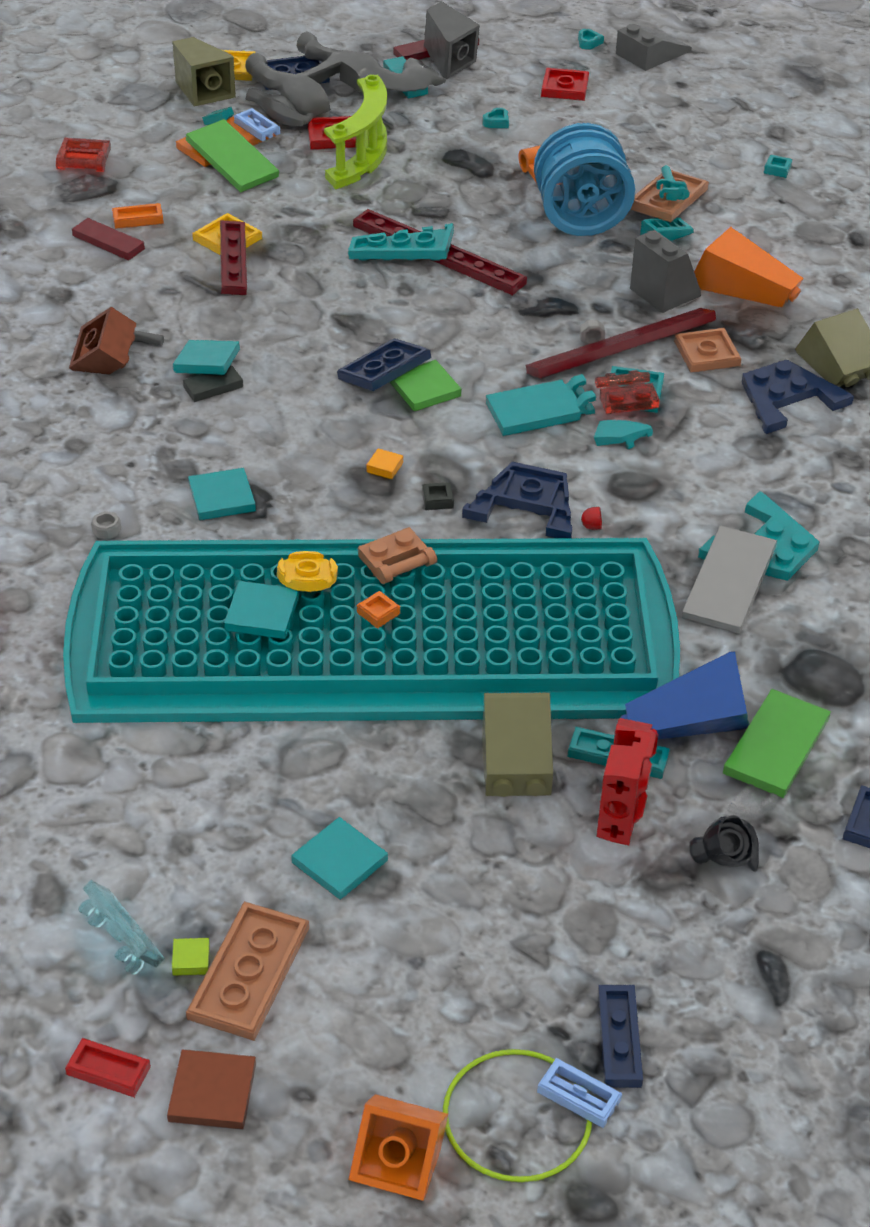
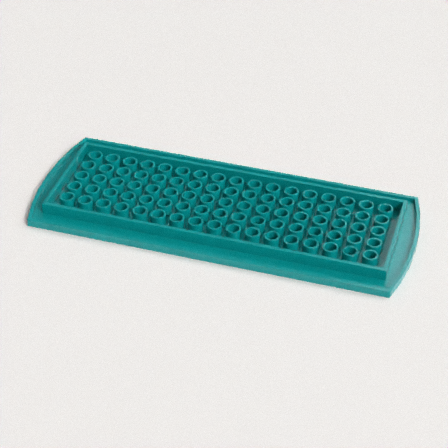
M647 538L421 539L427 547L433 548L437 556V563L430 566L422 565L393 577L391 582L382 584L358 556L359 546L377 539L95 541L81 568L72 593L66 619L63 648L65 688L73 723L483 720L484 693H550L551 719H619L621 715L627 714L626 703L679 677L680 640L678 619L672 593L664 571ZM299 551L319 552L324 554V559L330 560L332 558L336 562L338 576L336 582L331 587L321 591H299L298 602L286 639L225 631L224 622L239 581L286 587L280 583L277 577L278 562L282 558L283 560L288 559L289 554ZM381 591L400 606V614L377 629L357 613V604L376 592Z

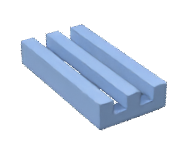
M253 108L234 115V123L260 141H265L266 137L272 138L273 133L275 135L280 134V126Z
M558 1058L554 1060L537 1087V1093L601 1128L605 1127L608 1117L612 1116L615 1106L619 1105L622 1098L621 1092ZM557 1073L576 1084L572 1085L569 1082L557 1077L555 1074ZM587 1090L606 1099L608 1102L606 1103L594 1097L593 1095L587 1093Z

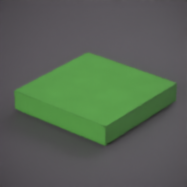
M437 360L420 364L390 382L413 411L458 398L462 392L461 387Z

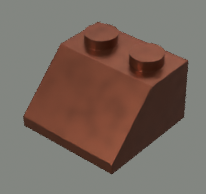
M110 307L81 326L69 369L72 371L110 375L119 368H124L129 361L128 352L135 339L134 331L137 323L113 307Z

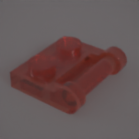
M64 138L56 157V168L60 170H65V168L96 169V172H104L105 163L111 150L110 140Z

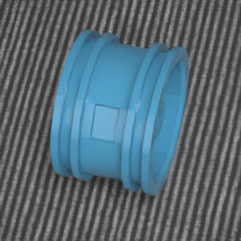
M576 123L554 132L538 149L534 160L535 179L541 193L545 213L555 227L571 235L592 236L613 228L625 218L634 202L636 189L622 145L610 130L596 124Z

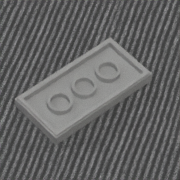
M720 526L684 606L682 618L740 634L776 549L777 540Z

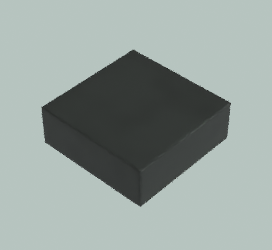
M450 482L422 484L425 510L454 508Z

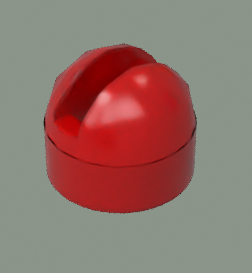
M591 507L583 512L581 522L584 527L590 530H602L600 507Z

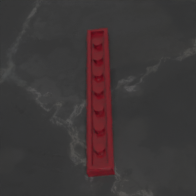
M370 209L365 210L353 219V227L369 234L385 233L386 236H392L399 230L408 229V233L421 232ZM452 244L446 259L431 260L512 296L527 284V276Z
M698 308L525 365L527 374L538 378L550 376L716 320V312L710 309Z

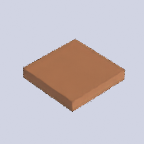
M725 328L675 334L674 342L690 373L741 365V357Z

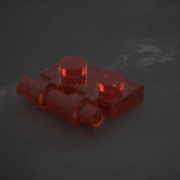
M633 370L629 371L628 374L615 375V373H606L603 377H596V388L606 387L600 389L599 395L606 414L659 408L660 399L653 383L645 384L650 382L649 372Z

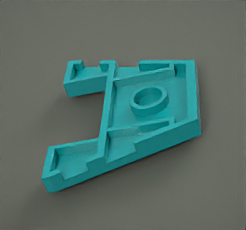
M759 491L746 504L745 513L765 522L755 535L777 540L776 549L765 575L788 581L818 551L820 541L763 492ZM714 535L699 548L698 558L706 559L715 538Z

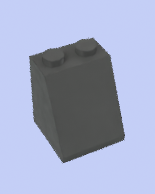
M441 1L426 11L424 47L442 76L448 79L476 62L480 25Z
M656 230L649 231L635 238L630 289L662 313L701 296V290L687 252Z

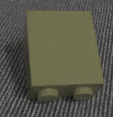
M195 37L172 41L175 81L194 107L236 98L234 57L231 54Z
M858 308L814 322L795 348L797 354L826 381L838 387L845 385V387L852 386L863 378L870 380V329Z
M484 693L482 748L485 796L551 795L553 756L550 693Z

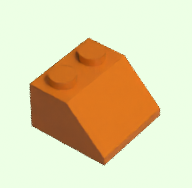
M377 1094L372 1096L364 1106L348 1180L424 1201L441 1151L448 1113Z

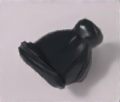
M736 815L720 817L709 825L704 836L695 837L689 843L690 855L696 863L702 864L711 860L726 867L748 865L754 872L758 869L759 842L756 831L748 821L740 819Z

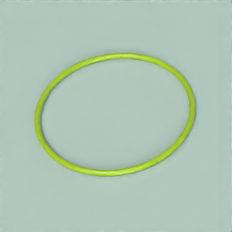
M521 1049L500 1050L485 1054L467 1064L452 1080L444 1098L443 1112L448 1113L450 1097L459 1080L466 1072L483 1061L504 1055L531 1056L551 1064L555 1059L538 1052ZM449 1118L447 1119L445 1132L457 1154L477 1171L503 1181L532 1182L551 1177L572 1164L588 1142L592 1122L587 1120L585 1133L580 1145L564 1163L547 1172L531 1176L504 1175L477 1164L457 1144L450 1129Z

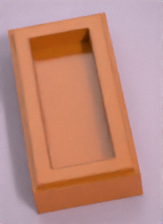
M160 203L112 208L115 229L164 224Z

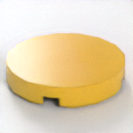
M299 551L289 554L288 559L283 560L282 558L277 566V577L280 583L297 591H321L331 587L336 582L338 576L336 562L332 558L330 560L324 559V554L313 551Z

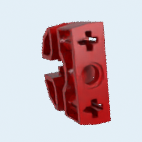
M619 718L617 722L614 744L611 745L603 776L596 837L628 846L630 844L634 824L644 814L648 797L645 790L648 788L652 763L649 759L656 754L658 733L653 729L652 724Z

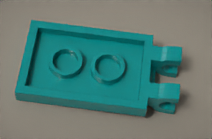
M581 374L571 378L567 384L561 379L486 395V405L502 435L507 436L578 421L581 414H595V408L589 402L596 401V395L593 390L585 392L583 387H579L586 385L587 382L584 375Z

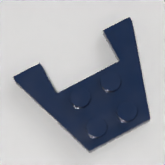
M787 359L743 373L742 385L750 402L754 403L756 408L755 414L758 419H761L763 423L762 429L765 434L786 428L788 419L778 408L813 396H817L832 411L847 407L853 403L854 396L851 393Z
M511 462L492 479V484L486 490L479 491L476 494V499L471 504L466 503L462 508V518L487 523L495 504L506 506L510 509L534 512L537 515H548L550 519L546 526L545 536L572 538L567 473Z

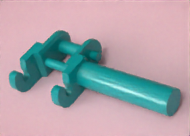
M667 165L663 166L661 172L664 179L656 182L658 190L661 188V184H663V188L659 191L660 198H663L664 193H667L666 200L677 201V199H687L690 195L687 184L682 181H675L670 167Z

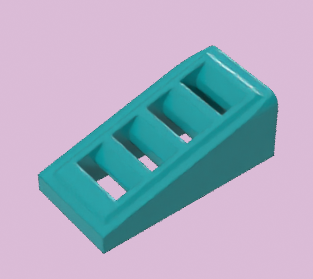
M676 217L672 222L659 218L641 221L640 235L656 230L668 240L673 241L694 233V229L680 217Z

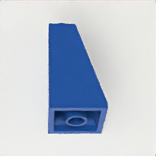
M735 651L728 652L626 703L627 714L621 715L623 719L652 724L653 729L658 733V740L747 729L749 720Z

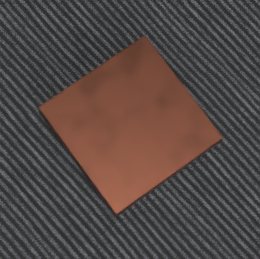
M182 1049L167 1113L168 1122L244 1130L256 1068V1057Z

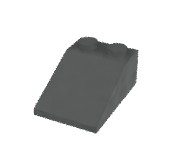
M629 24L617 32L616 54L645 71L692 50L691 46L671 35L645 26Z

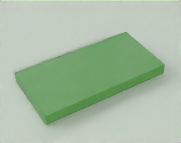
M225 119L186 134V141L240 193L279 177V170Z
M771 689L725 763L722 774L784 798L826 726L831 711Z

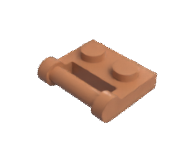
M410 527L358 547V556L382 584L391 582L393 577L422 565L430 566L437 563V556L433 548L427 547Z

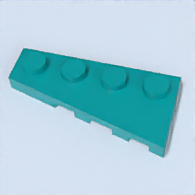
M445 224V229L433 230V226L422 227L423 232L408 233V229L399 230L392 236H386L385 233L352 237L348 248L349 259H446L454 234V224Z

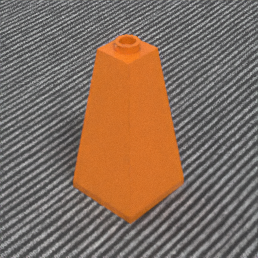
M732 227L728 228L705 249L694 271L700 290L781 308L789 300L793 302L801 292L799 286L804 279Z

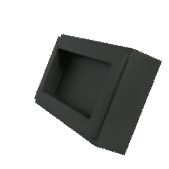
M230 365L224 375L200 374L184 379L183 387L191 399L197 402L242 388L243 379L235 368Z

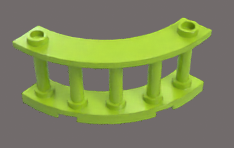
M378 74L357 79V84L364 95L363 103L357 112L340 123L324 128V133L336 144V166L325 170V178L335 190L361 180V175L366 172L372 173L386 155L387 131L382 121V115L387 106V90ZM356 136V154L345 162V141Z

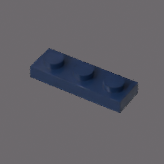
M598 985L597 994L604 1084L612 1088H642L643 1071L635 985Z

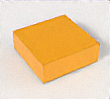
M378 448L366 464V472L393 479L403 464V455Z

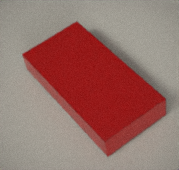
M82 1038L67 1063L65 1070L68 1076L135 1098L151 1065L149 1059Z

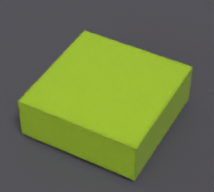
M209 938L173 939V976L206 975L209 969Z

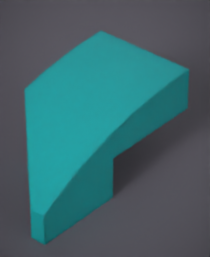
M603 420L599 421L594 440L597 446L625 442L627 449H631L635 446V440L646 436L649 438L654 432L652 426L639 422Z

